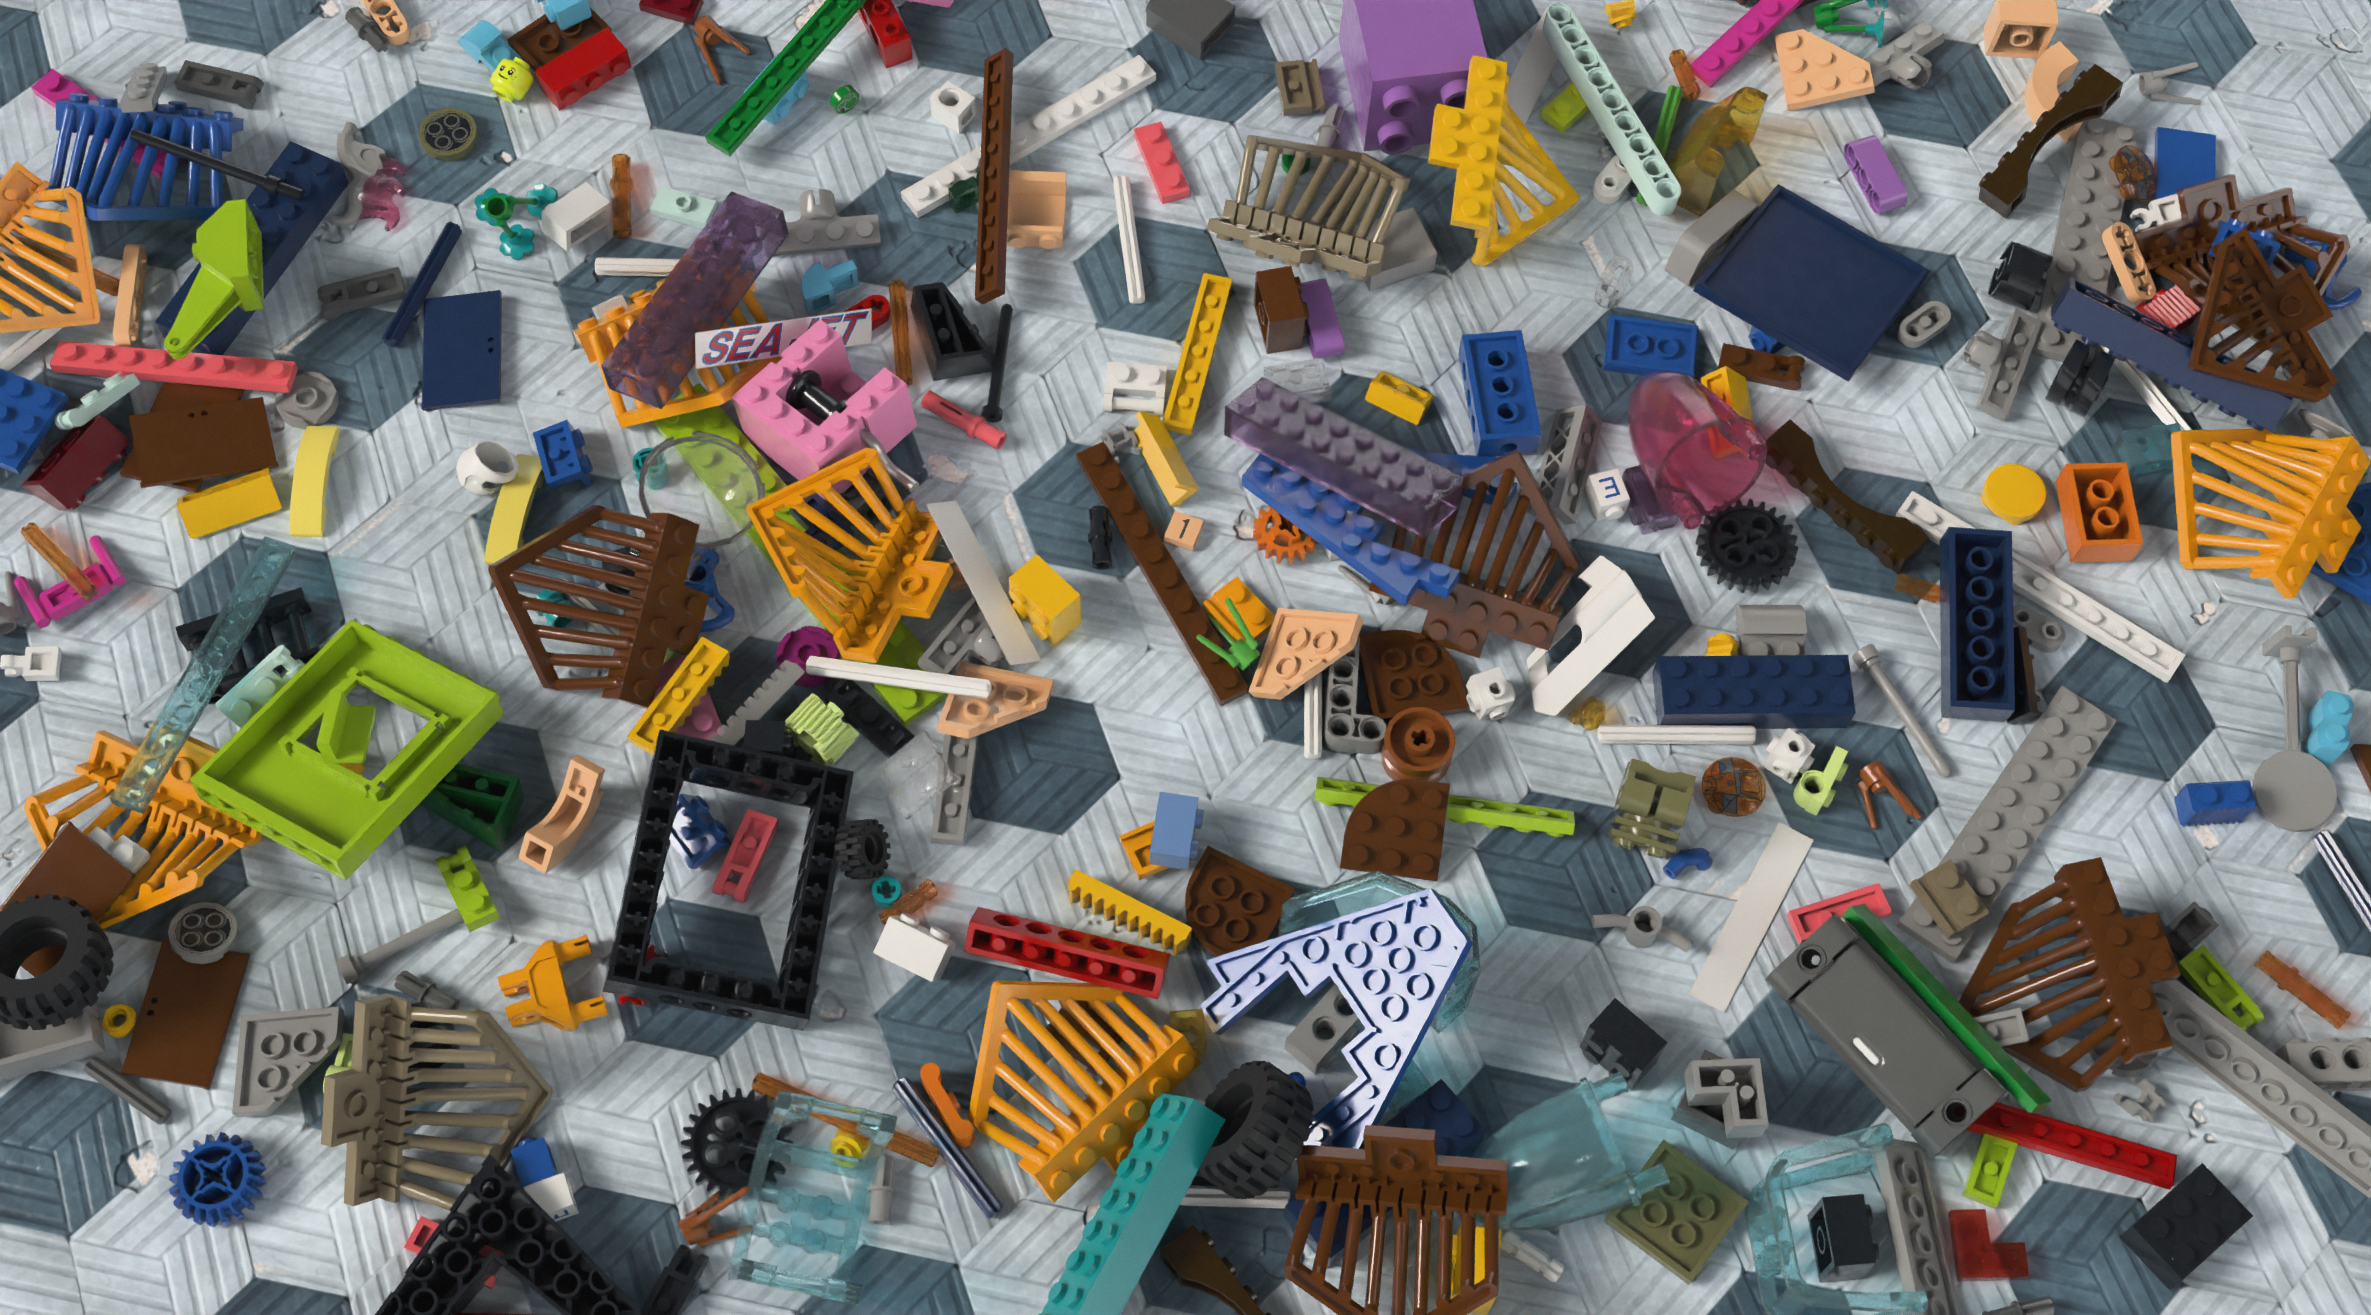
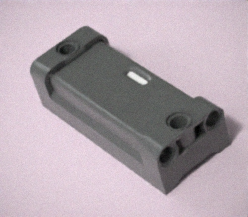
M1835 914L1829 918L1765 979L1786 1003L1791 1004L1912 1133L1911 1136L1932 1158H1935L2008 1091L1842 916ZM1813 956L1820 957L1818 965L1812 964ZM1957 1107H1962L1964 1109V1115L1962 1117H1958L1955 1114V1109Z

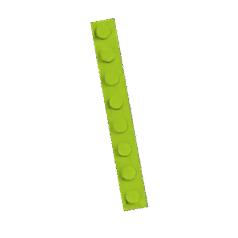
M1317 777L1315 801H1321L1322 804L1327 806L1345 804L1352 805L1355 808L1365 795L1380 785ZM1450 794L1448 797L1446 818L1454 823L1465 824L1470 821L1481 823L1489 828L1507 826L1525 833L1532 832L1533 830L1544 831L1554 837H1562L1565 834L1573 835L1574 811Z

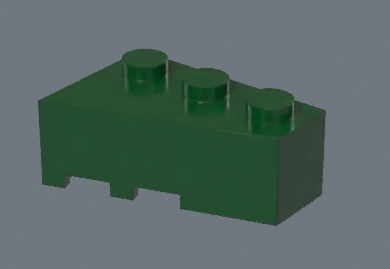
M456 764L419 804L501 852L524 798L518 777Z

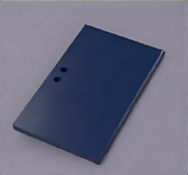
M500 290L424 299L423 411L501 402L502 292Z

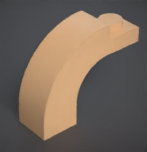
M2060 41L2048 48L2038 58L2025 87V106L2035 125L2043 112H2050L2053 109L2055 101L2059 97L2057 86L2071 78L2079 62ZM2083 121L2066 128L2057 135L2066 143L2075 138Z
M576 755L570 760L564 784L556 803L540 823L526 831L518 859L546 874L568 856L587 830L599 807L604 793L600 790V785L605 769L580 755Z

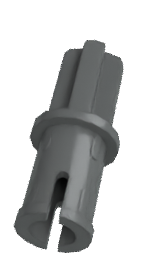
M353 7L347 11L345 19L357 30L360 39L367 41L377 52H386L389 49L390 41L379 30L376 21L370 20L359 7Z
M402 971L395 979V988L417 1000V1003L426 1002L436 1009L457 1010L460 1001L436 988V983L434 982L427 983L408 971Z
M2045 1296L2018 1303L2015 1300L2011 1302L2010 1306L1988 1312L1984 1311L1982 1315H2054L2055 1308L2050 1297Z

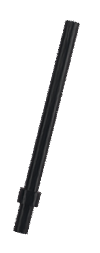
M135 128L130 133V139L257 185L264 188L265 192L275 196L281 194L301 201L304 196L303 189L283 183V179L273 175L264 176Z

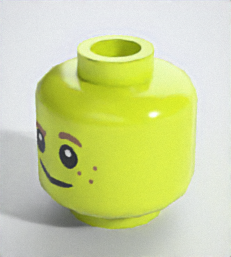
M517 57L514 60L502 59L490 77V83L493 86L492 92L510 103L513 100H522L534 81V77L529 71L530 65Z

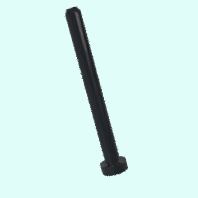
M1004 304L1001 307L987 405L982 407L981 416L987 422L992 423L1001 421L1003 410L999 407L1013 312L1010 304Z

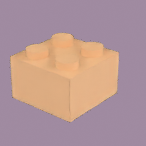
M1995 0L1984 26L1985 55L2038 59L2046 51L2058 25L2056 0Z

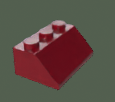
M102 415L95 416L86 424L70 429L20 486L58 510L76 509L85 500V491L91 485L96 486L106 476L104 470L111 462L116 463L124 456L127 451L124 447L130 440Z

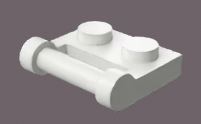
M1107 361L1103 411L1112 412V409L1150 411L1154 412V415H1163L1167 366ZM1114 394H1117V395H1131V396L1155 397V400H1151V399H1138V398L1113 397V396H1114Z

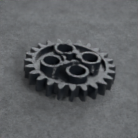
M1736 499L1734 507L1727 501L1724 502L1722 510L1715 506L1712 516L1706 514L1704 524L1699 526V535H1697L1695 544L1698 545L1696 555L1703 556L1700 566H1710L1707 573L1708 576L1719 575L1717 584L1722 583L1724 580L1729 581V590L1735 584L1740 585L1741 593H1744L1746 586H1751L1753 592L1757 593L1760 584L1766 590L1770 589L1772 581L1779 585L1782 576L1787 577L1789 575L1790 567H1793L1796 561L1794 556H1796L1798 547L1795 546L1798 537L1797 535H1790L1794 526L1792 524L1783 525L1786 515L1776 517L1774 516L1776 507L1766 511L1764 510L1765 502L1762 501L1758 507H1755L1752 499H1749L1747 506L1743 505L1740 499ZM1754 528H1759L1764 532H1757L1754 530ZM1723 532H1730L1733 536H1728ZM1760 555H1766L1770 559H1763L1760 557ZM1729 559H1737L1740 563H1734Z
M737 1088L735 1097L730 1098L725 1089L720 1101L711 1094L709 1096L711 1106L706 1107L704 1104L699 1103L698 1110L701 1115H689V1121L694 1127H683V1133L691 1137V1139L681 1141V1148L690 1150L682 1155L683 1162H693L687 1169L688 1175L699 1173L695 1184L699 1186L707 1182L706 1193L708 1195L716 1188L720 1189V1200L724 1199L727 1192H732L733 1194L745 1186L749 1187V1192L746 1194L749 1200L752 1199V1189L757 1188L761 1194H765L764 1183L767 1181L771 1185L776 1186L777 1180L774 1173L782 1175L786 1173L785 1167L780 1162H791L792 1156L784 1152V1150L793 1148V1141L784 1139V1137L792 1134V1127H781L786 1122L787 1115L784 1114L776 1117L775 1114L779 1109V1105L776 1103L768 1108L766 1106L767 1095H764L759 1101L755 1100V1090H751L746 1098L742 1097L741 1089ZM729 1116L735 1121V1125L731 1130L722 1131L716 1126L717 1120L721 1117ZM756 1125H762L766 1127L769 1133L764 1139L756 1140L750 1136V1129ZM708 1135H715L716 1137L722 1140H726L727 1142L718 1140L711 1141L707 1137ZM736 1138H742L744 1146H740L738 1151H733L731 1143H734ZM748 1147L759 1149L764 1148L767 1150V1153L760 1154L753 1149H749ZM719 1149L723 1151L726 1156L725 1159L719 1164L708 1162L706 1155L710 1150ZM746 1158H753L758 1162L759 1167L752 1173H745L740 1169L739 1164Z

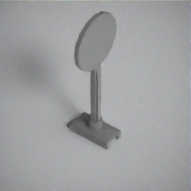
M2285 625L2262 643V655L2280 657V664L2283 665L2286 751L2278 752L2261 763L2254 773L2252 791L2256 806L2264 818L2278 828L2292 832L2312 830L2327 821L2335 809L2337 789L2334 778L2327 767L2311 754L2301 751L2298 664H2300V653L2318 640L2317 627H2310L2301 635H2292V626Z

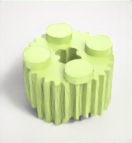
M813 693L785 720L788 733H793V745L796 748L800 746L813 756L810 759L811 761L821 765L829 766L834 764L859 736L854 727L842 721L841 718L844 716V713L838 706L832 702L825 705Z

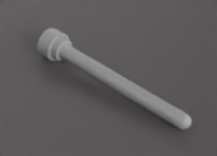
M1869 644L1857 651L1852 656L1859 669L1863 668L1865 672L1869 671L1938 774L1942 777L1949 776L1951 768L1879 665L1881 663L1878 658L1880 653L1875 646Z
M457 908L359 957L356 954L351 957L346 955L335 960L345 982L347 984L360 979L358 975L364 973L363 969L463 921V918Z

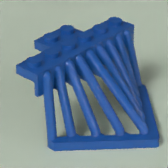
M71 93L70 98L56 100V130L60 132L49 181L50 184L45 190L61 188L72 133H77L64 188L72 187L81 193L85 217L95 221L207 220L223 205V174L210 169L211 206H198L201 165L189 161L186 205L169 206L179 157L166 153L157 205L140 206L158 149L147 145L128 199V205L111 206L138 144H141L131 140L130 133L135 128L201 153L202 149H209L210 156L222 160V151H232V133L243 131L244 119L234 118L233 113L227 111H215L214 115L204 114V109L187 107L186 102L169 101L168 104H158L157 102L154 111L122 113L121 103H118L117 98L99 97V101L89 100L88 94ZM90 135H93V138H92V141H91V144H90V147H89V150H88V153H87V156H86V159H85V163H84V166H83V169H82V172H81V168H82V164H83V160H84V156H85V152H86V147H87L88 139H89V136H90ZM109 138L102 159L94 176L105 139ZM122 141H125L124 146L109 176L110 170L112 168ZM67 200L52 201L68 209Z

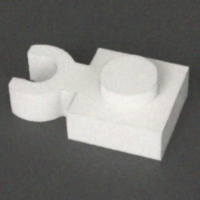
M2177 194L2150 201L2148 204L2149 211L2139 208L2130 215L2131 219L2140 217L2144 220V224L2138 225L2135 232L2147 229L2153 224L2157 226L2182 218Z

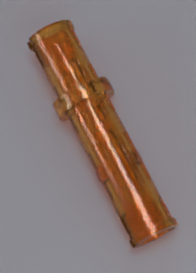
M616 154L612 157L613 174L610 179V188L613 190V236L619 239H627L632 236L631 190L633 189V179L630 176L631 158L626 154Z
M2268 949L2259 957L2260 960L2254 963V967L2260 969L2278 983L2277 987L2280 990L2286 989L2332 1024L2335 1029H2339L2346 1022L2344 1019L2349 1018L2351 1014L2349 1011H2346L2300 976L2297 968H2290L2270 953Z

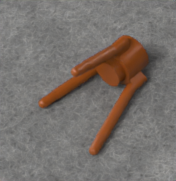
M706 15L696 21L694 31L698 37L695 39V42L701 48L717 84L721 85V77L706 45H717L723 39L728 44H733L746 55L750 54V50L726 32L711 16Z
M1881 761L1872 762L1860 770L1859 776L1862 781L1857 784V787L1862 793L1872 829L1877 828L1869 791H1872L1874 795H1878L1888 790L1908 816L1913 815L1917 820H1921L1922 815L1893 781Z
M743 1187L710 1208L720 1200V1194L717 1191L698 1208L686 1214L684 1219L678 1221L688 1244L692 1246L699 1242L701 1248H704L713 1242L751 1232L753 1230L752 1226H745L709 1235V1232L714 1230L709 1218L747 1194L749 1187Z

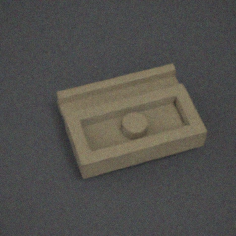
M1312 59V62H1304V60L1275 62V75L1283 116L1310 114L1315 110H1320V113L1325 112V101L1317 60Z
M1951 859L1927 872L1919 879L1913 880L1909 885L1947 939L1985 919L1990 913Z

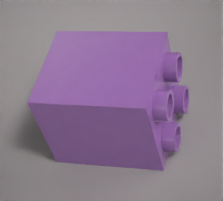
M1343 0L1339 43L1363 151L1381 149L1386 154L1394 155L1408 151L1413 145L1430 144L1436 105L1442 104L1464 109L1470 59L1473 55L1488 58L1474 1Z

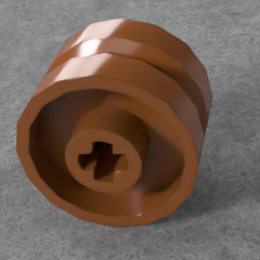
M1410 707L1398 712L1389 721L1381 749L1382 765L1387 775L1393 780L1419 779L1439 782L1447 774L1455 748V732L1451 724L1438 711L1426 707Z

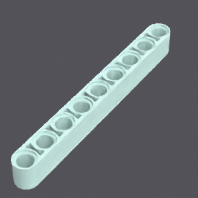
M1557 2L1551 4L1547 9L1542 28L1545 38L1650 210L1661 217L1671 215L1676 208L1681 194L1680 184L1572 9L1565 3Z

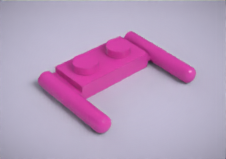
M92 536L89 543L102 564L98 565L95 563L39 594L40 598H37L24 576L15 578L14 584L38 627H47L51 620L54 619L55 622L113 591V586H122L126 582L125 576L100 536Z

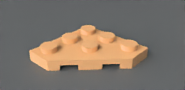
M1804 29L1774 35L1788 111L1875 93L1869 62Z
M1278 608L1248 692L1257 698L1283 699L1354 649L1364 620L1359 614Z
M961 661L956 676L991 681V693L987 699L948 694L938 721L937 732L969 739L1046 710L1053 689L1054 679Z

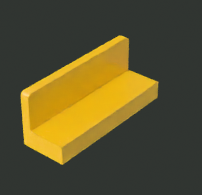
M1727 366L1701 377L1713 456L1722 460L1739 451L1753 458L1758 456L1759 450L1746 378Z
M1139 411L1136 417L1140 425L1133 430L1139 443L1138 446H1141L1142 454L1170 506L1178 507L1198 491L1199 488L1160 416Z
M269 468L200 490L198 493H191L177 498V508L191 539L278 511L282 508Z

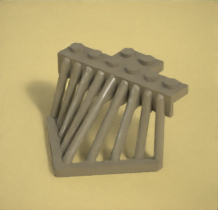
M1247 135L1235 201H1225L1222 217L1209 219L1207 231L1217 233L1216 238L1221 240L1234 241V238L1243 241V246L1256 250L1255 255L1262 258L1273 259V256L1283 258V264L1299 267L1300 263L1312 264V262L1322 264L1321 269L1339 272L1340 269L1349 272L1348 277L1365 280L1368 276L1380 274L1386 249L1383 241L1404 191H1408L1410 178L1366 153ZM1256 150L1268 151L1254 205H1246ZM1279 155H1294L1295 158L1273 210H1264ZM1306 158L1320 159L1321 163L1292 215H1284ZM1335 162L1348 164L1312 219L1303 220L1328 175L1332 164ZM1392 186V192L1371 240H1367L1366 238L1388 189ZM1344 193L1343 197L1341 198L1340 202L1333 211L1327 223L1322 225L1327 216L1329 215V213L1331 212V210L1333 209V207L1335 206V204L1338 202V200ZM1358 195L1342 228L1340 230H1336L1339 224L1341 223L1342 219L1344 218L1345 214L1347 213L1348 209L1350 208L1351 204L1353 203L1354 199ZM1371 196H1372V199H1371V201H1370V203H1369V205H1368V208H1367V210H1366V212H1365V214H1364V217H1363V219H1362V221H1361V223H1360V225H1359V228H1358L1356 234H1355V235H1351L1352 232H1353V230H1354V228H1355V226H1356V224L1358 223V221H1359V219H1360V217H1361V215H1362V213H1363V211H1364L1366 205L1368 204V202H1369V200H1370V198H1371Z
M387 993L355 1001L351 1069L327 1075L324 1082L321 1144L335 1147L347 1143L344 1203L357 1206L378 1198L397 1203L400 1202V1193L451 1211L450 1208L457 1198L401 1178V1172L408 1171L464 1186L470 1184L478 1172L471 1173L403 1156V1150L417 1148L487 1157L490 1154L505 1169L512 1158L510 1149L518 1147V1144L524 1140L552 1096L553 1090L489 1012L479 1009L462 1011L411 1007V1000ZM413 1021L463 1024L474 1026L479 1032L411 1028L410 1024ZM414 1042L471 1045L479 1047H486L488 1045H491V1047L495 1051L409 1048V1045H411ZM418 1062L493 1064L496 1066L506 1063L510 1069L408 1068V1066ZM421 1082H506L510 1084L522 1082L525 1086L407 1088V1086ZM524 1101L518 1112L511 1115L405 1110V1108L425 1102ZM419 1125L506 1129L499 1142L494 1144L404 1133V1130Z

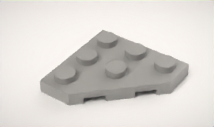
M338 1006L241 1015L232 1114L237 1117L271 1115L342 1043L344 1010Z

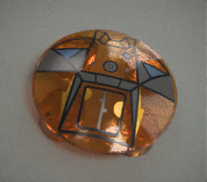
M2126 145L2121 147L2116 155L2112 156L2109 160L2110 168L2115 172L2120 184L2119 191L2121 196L2126 200L2132 198L2147 200L2151 198L2156 190V173L2152 162L2136 146Z
M1726 757L1716 760L1706 769L1702 778V792L1708 802L1709 809L1713 813L1731 817H1742L1755 813L1761 806L1766 794V784L1761 772L1752 763L1737 757Z

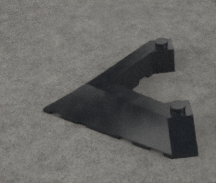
M489 1154L481 1164L482 1168L473 1181L467 1184L450 1208L451 1212L444 1222H440L408 1267L405 1277L395 1291H391L375 1314L455 1315L456 1313H462L485 1286L484 1283L491 1275L493 1276L501 1266L561 1315H642V1312ZM484 1245L501 1251L504 1255L499 1256L493 1251L489 1257L478 1254V1252ZM468 1264L467 1268L460 1272Z

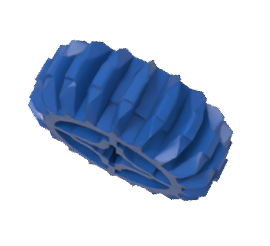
M220 1132L217 1140L211 1134H206L205 1144L203 1145L198 1140H193L192 1144L195 1149L192 1152L181 1150V1154L185 1159L183 1162H173V1167L179 1173L169 1175V1180L176 1184L169 1189V1192L173 1197H177L173 1204L177 1209H183L182 1215L185 1218L191 1219L193 1217V1221L198 1225H202L207 1221L210 1227H216L220 1219L224 1225L230 1226L232 1215H235L240 1220L244 1217L241 1211L243 1208L247 1207L249 1210H255V1205L251 1202V1199L253 1197L262 1198L263 1193L257 1187L267 1183L266 1178L260 1175L266 1171V1166L259 1162L262 1155L258 1150L253 1151L254 1146L251 1142L244 1141L242 1143V1138L235 1134L229 1139L226 1133ZM223 1156L222 1159H220L216 1163H207L208 1161L216 1157ZM243 1165L242 1181L237 1188L235 1179L241 1172L239 1168ZM199 1171L201 1179L199 1184L195 1187L197 1191L193 1193L194 1179ZM209 1173L222 1178L227 1187L215 1182ZM221 1196H228V1197H229V1198H227L226 1200H224V1201H222V1202L215 1203V1204H208L209 1202L213 1203L218 1197H221Z

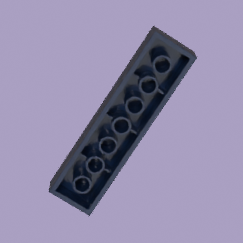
M291 141L265 176L273 175L283 179V183L303 189L304 196L302 200L298 201L281 194L275 196L265 192L264 188L256 186L246 200L262 233L264 299L349 183L341 163ZM200 262L155 321L164 339L171 330L201 268ZM237 306L191 352L224 355L256 310L244 311Z
M2070 276L2051 307V320L2055 322L2054 326L2057 329L2068 334L2074 331L2082 335L2081 340L2088 345L2096 348L2098 345L2109 349L2108 353L2116 357V359L2125 361L2127 358L2137 363L2136 368L2148 375H2153L2155 372L2165 377L2163 381L2169 386L2180 389L2182 386L2192 391L2191 396L2203 403H2208L2210 400L2220 405L2218 409L2231 417H2235L2238 414L2248 419L2246 423L2256 430L2263 431L2265 428L2273 432L2293 401L2292 397L2191 371L2188 368V362L2194 343L2193 338ZM2223 354L2213 362L2226 365L2234 359ZM2247 365L2243 369L2254 373L2259 372Z

